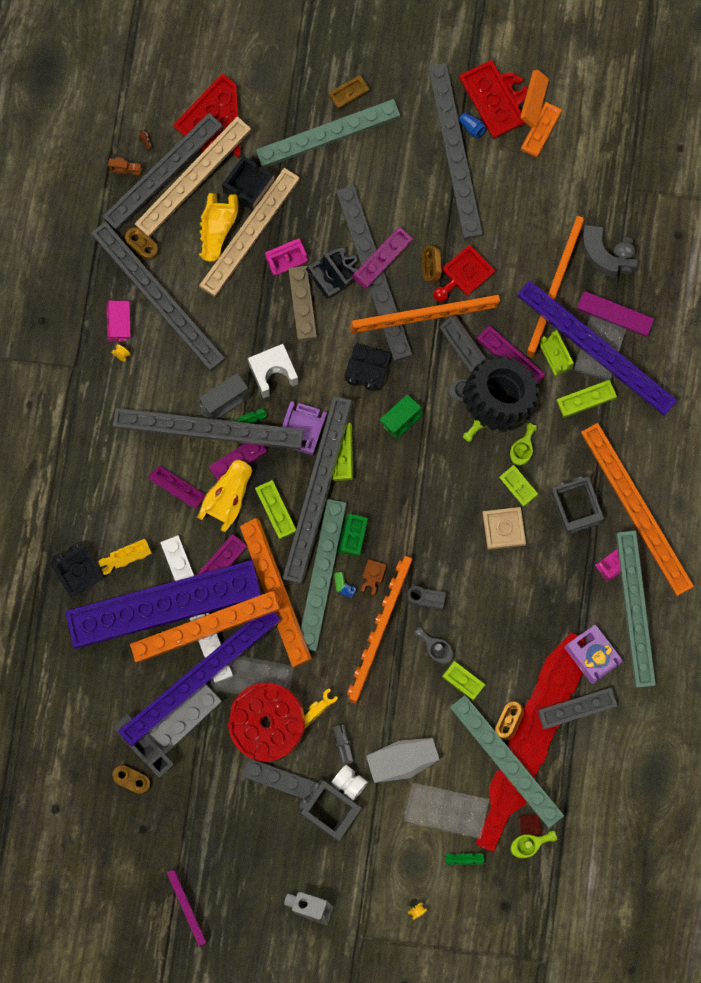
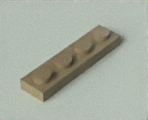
M307 266L288 268L298 341L317 339L309 278L306 271Z

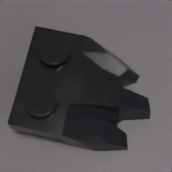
M344 247L326 253L322 259L306 268V271L326 299L343 291L354 281L352 275L358 270L352 268L357 262L356 255L344 257L346 252Z

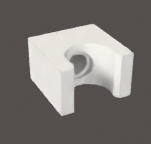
M283 344L248 358L249 367L263 398L270 396L267 379L274 373L284 374L289 379L291 386L298 384L297 374Z

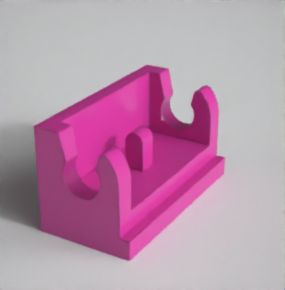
M300 238L265 252V258L273 276L288 271V268L298 267L308 262L307 254Z
M108 301L106 306L107 342H126L127 339H130L129 301Z
M618 549L595 564V567L607 582L620 574Z

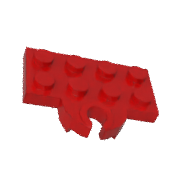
M492 60L459 75V80L493 140L526 124L520 118L521 111L519 107L525 101L527 86H523L522 90L518 92L512 89V86L523 83L521 77L513 72L500 75Z

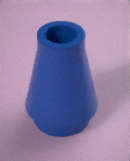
M466 112L459 118V121L471 137L479 138L484 134L486 130L484 122L470 116Z

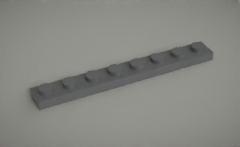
M210 113L205 116L103 215V218L117 231L205 146L223 126Z

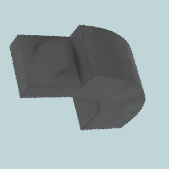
M584 225L582 237L583 251L593 268L613 278H616L618 271H621L623 274L636 272L638 260H621L610 255L605 250L602 243L603 227Z
M126 714L113 726L114 730L118 733L132 718ZM147 735L133 747H130L159 778L174 765Z

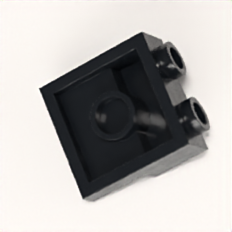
M355 344L344 375V381H347L352 386H365L370 391H381L391 354Z
M79 543L70 546L68 553L63 555L61 552L52 557L53 561L50 563L70 598L104 578L85 545H79Z

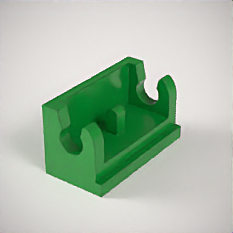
M406 395L380 419V422L384 425L383 428L397 440L423 416V411L412 398Z
M350 513L345 517L337 554H349L350 557L360 555L368 518Z

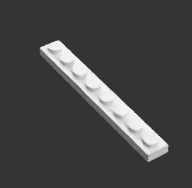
M179 536L160 542L175 581L194 576ZM209 613L190 618V620H196L198 618L209 615ZM217 634L199 640L205 658L221 645ZM227 666L213 678L215 684L233 677L230 667Z

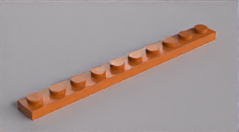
M596 423L581 431L582 437L675 596L678 597L693 589L692 582L599 424Z

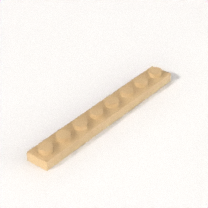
M236 117L145 212L135 225L150 237L252 131L251 128L239 117Z
M285 168L282 170L199 285L201 289L213 297L217 296L300 181V177Z

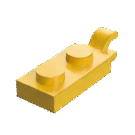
M142 539L110 553V557L102 558L98 563L100 567L107 565V567L102 569L103 574L106 575L112 571L114 566L116 569L125 567L129 563L143 559L152 553L146 540Z
M330 688L325 690L323 700L319 703L317 701L308 708L309 712L305 715V728L327 710L331 704L337 702V696L333 699L327 698V695L331 692Z

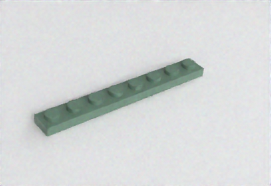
M394 99L256 149V154L261 167L265 168L399 119L400 113Z
M327 499L301 626V632L307 648L312 652H316L346 509V502Z
M636 531L616 533L634 685L635 688L655 686Z
M466 695L454 703L450 709L547 828L550 829L563 819L564 815Z

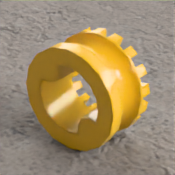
M117 344L115 346L116 350H112L111 353L116 358L119 357V360L126 362V357H129L131 354L124 347Z
M421 902L415 908L413 907L408 911V914L413 916L412 920L414 921L428 910L423 908V903Z

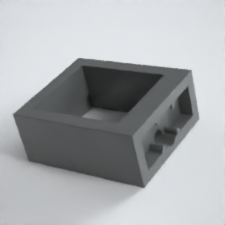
M236 373L199 397L200 405L198 406L201 409L200 413L204 418L218 420L250 399L248 387L239 374Z
M583 476L572 479L570 483L565 484V482L554 485L551 495L566 535L603 523L604 518L589 477L583 478ZM584 487L594 515L568 523L559 495Z
M319 780V782H315L309 790L311 793L308 798H304L298 806L300 810L297 813L334 840L340 841L361 810V807L325 781ZM324 789L349 806L333 830L308 813Z

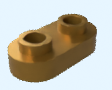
M131 228L126 232L125 239L127 244L142 258L151 260L157 256V244L142 230ZM133 237L139 238L137 241L132 240ZM147 249H151V250H152L151 253H146L145 251H146Z
M428 245L422 251V273L424 280L431 283L437 282L441 277V257L439 248Z
M510 702L504 707L495 728L496 733L502 740L512 739L518 730L524 716V708L519 703Z
M118 766L113 771L115 783L135 794L142 795L150 789L149 779L127 766ZM121 772L126 773V776L123 779L119 778V774ZM143 781V786L137 787L136 783Z

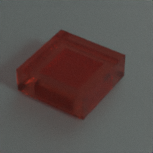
M538 815L519 816L521 835H541Z

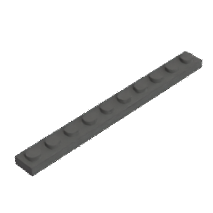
M447 64L428 66L463 239L482 237Z
M352 185L336 190V194L362 266L376 251L355 187ZM382 272L368 286L378 316L398 313L384 272ZM402 325L382 328L394 362L412 357Z
M106 221L91 232L93 238L210 372L225 361L221 353Z
M333 397L283 575V580L303 585L353 405L352 400Z
M120 408L115 409L113 428L296 450H301L304 433L302 429Z

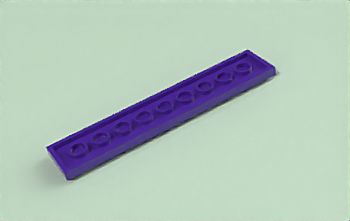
M250 560L65 612L73 648L78 649L228 608L260 596L261 592L253 561Z

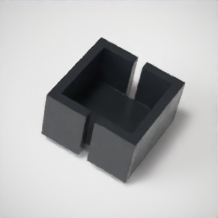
M243 155L223 182V193L228 196L231 194L237 195L240 204L253 211L275 179L272 173L261 166L258 169L255 162Z

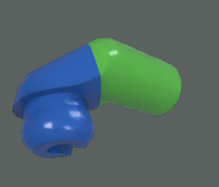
M343 572L334 573L336 591L344 597H352L356 593L355 587L345 583Z

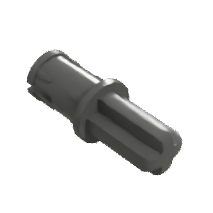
M340 725L333 727L337 742L335 746L339 750L341 762L344 765L353 762L349 746L351 742L348 741L345 725H341V727Z

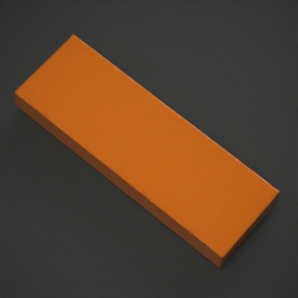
M534 70L520 117L531 128L537 126L549 79L539 70Z
M545 102L540 111L537 126L531 128L521 147V151L538 158L562 113V109Z

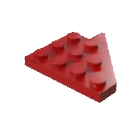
M223 73L173 124V128L185 137L210 113L223 128L200 149L202 152L238 117L236 84ZM240 143L231 152L237 158L241 157Z

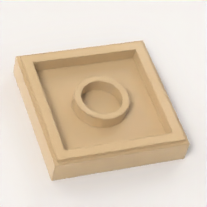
M521 507L482 512L487 550L526 545Z

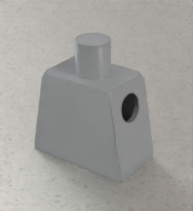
M298 892L297 896L287 894L284 905L292 907V911L296 915L326 926L334 908L328 901L302 892Z

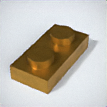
M358 75L329 92L328 96L337 110H340L369 93V88L361 76Z

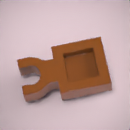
M119 157L115 159L109 158L108 167L110 172L126 175L130 173L141 176V164L128 163V161Z
M368 559L362 579L367 581L362 585L361 593H364L367 587H371V596H375V584L381 585L387 565Z

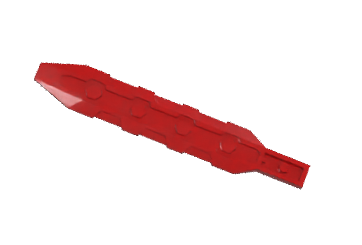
M570 633L546 658L538 676L539 680L534 692L524 708L522 721L515 736L507 746L534 779L540 765L543 764L547 756V749L554 733L560 726L556 725L543 730L537 711L569 701L582 676L581 669L564 648L578 637L574 633ZM585 638L577 642L580 648L584 647ZM500 769L496 771L489 787L491 809L475 845L492 853L509 816L522 808L526 803L525 799Z

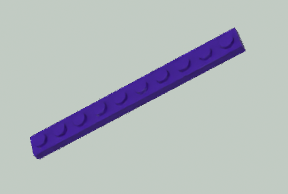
M530 280L518 293L517 297L663 416L675 404L677 400Z
M271 613L246 623L122 727L118 733L130 747H133L281 622L280 618L275 613Z

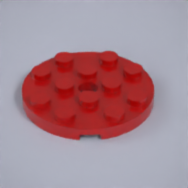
M258 683L243 690L234 700L230 709L228 728L233 743L245 756L264 762L276 761L289 755L298 746L304 733L305 716L300 701L289 689L275 683ZM266 716L271 718L270 727L267 728L262 724V720Z

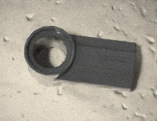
M413 586L408 590L406 601L412 607L422 606L443 610L445 592ZM418 593L420 599L413 600L410 594Z

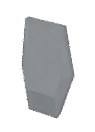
M433 738L399 740L366 756L374 783L410 779L439 761Z

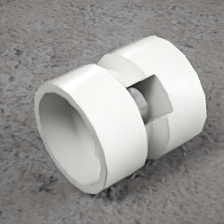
M345 765L330 785L337 791H344L343 795L353 802L368 782L360 775L355 776V771Z

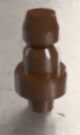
M144 129L140 130L139 140L143 142L145 149L149 151L152 149V144L149 140L150 135L148 132L145 133Z

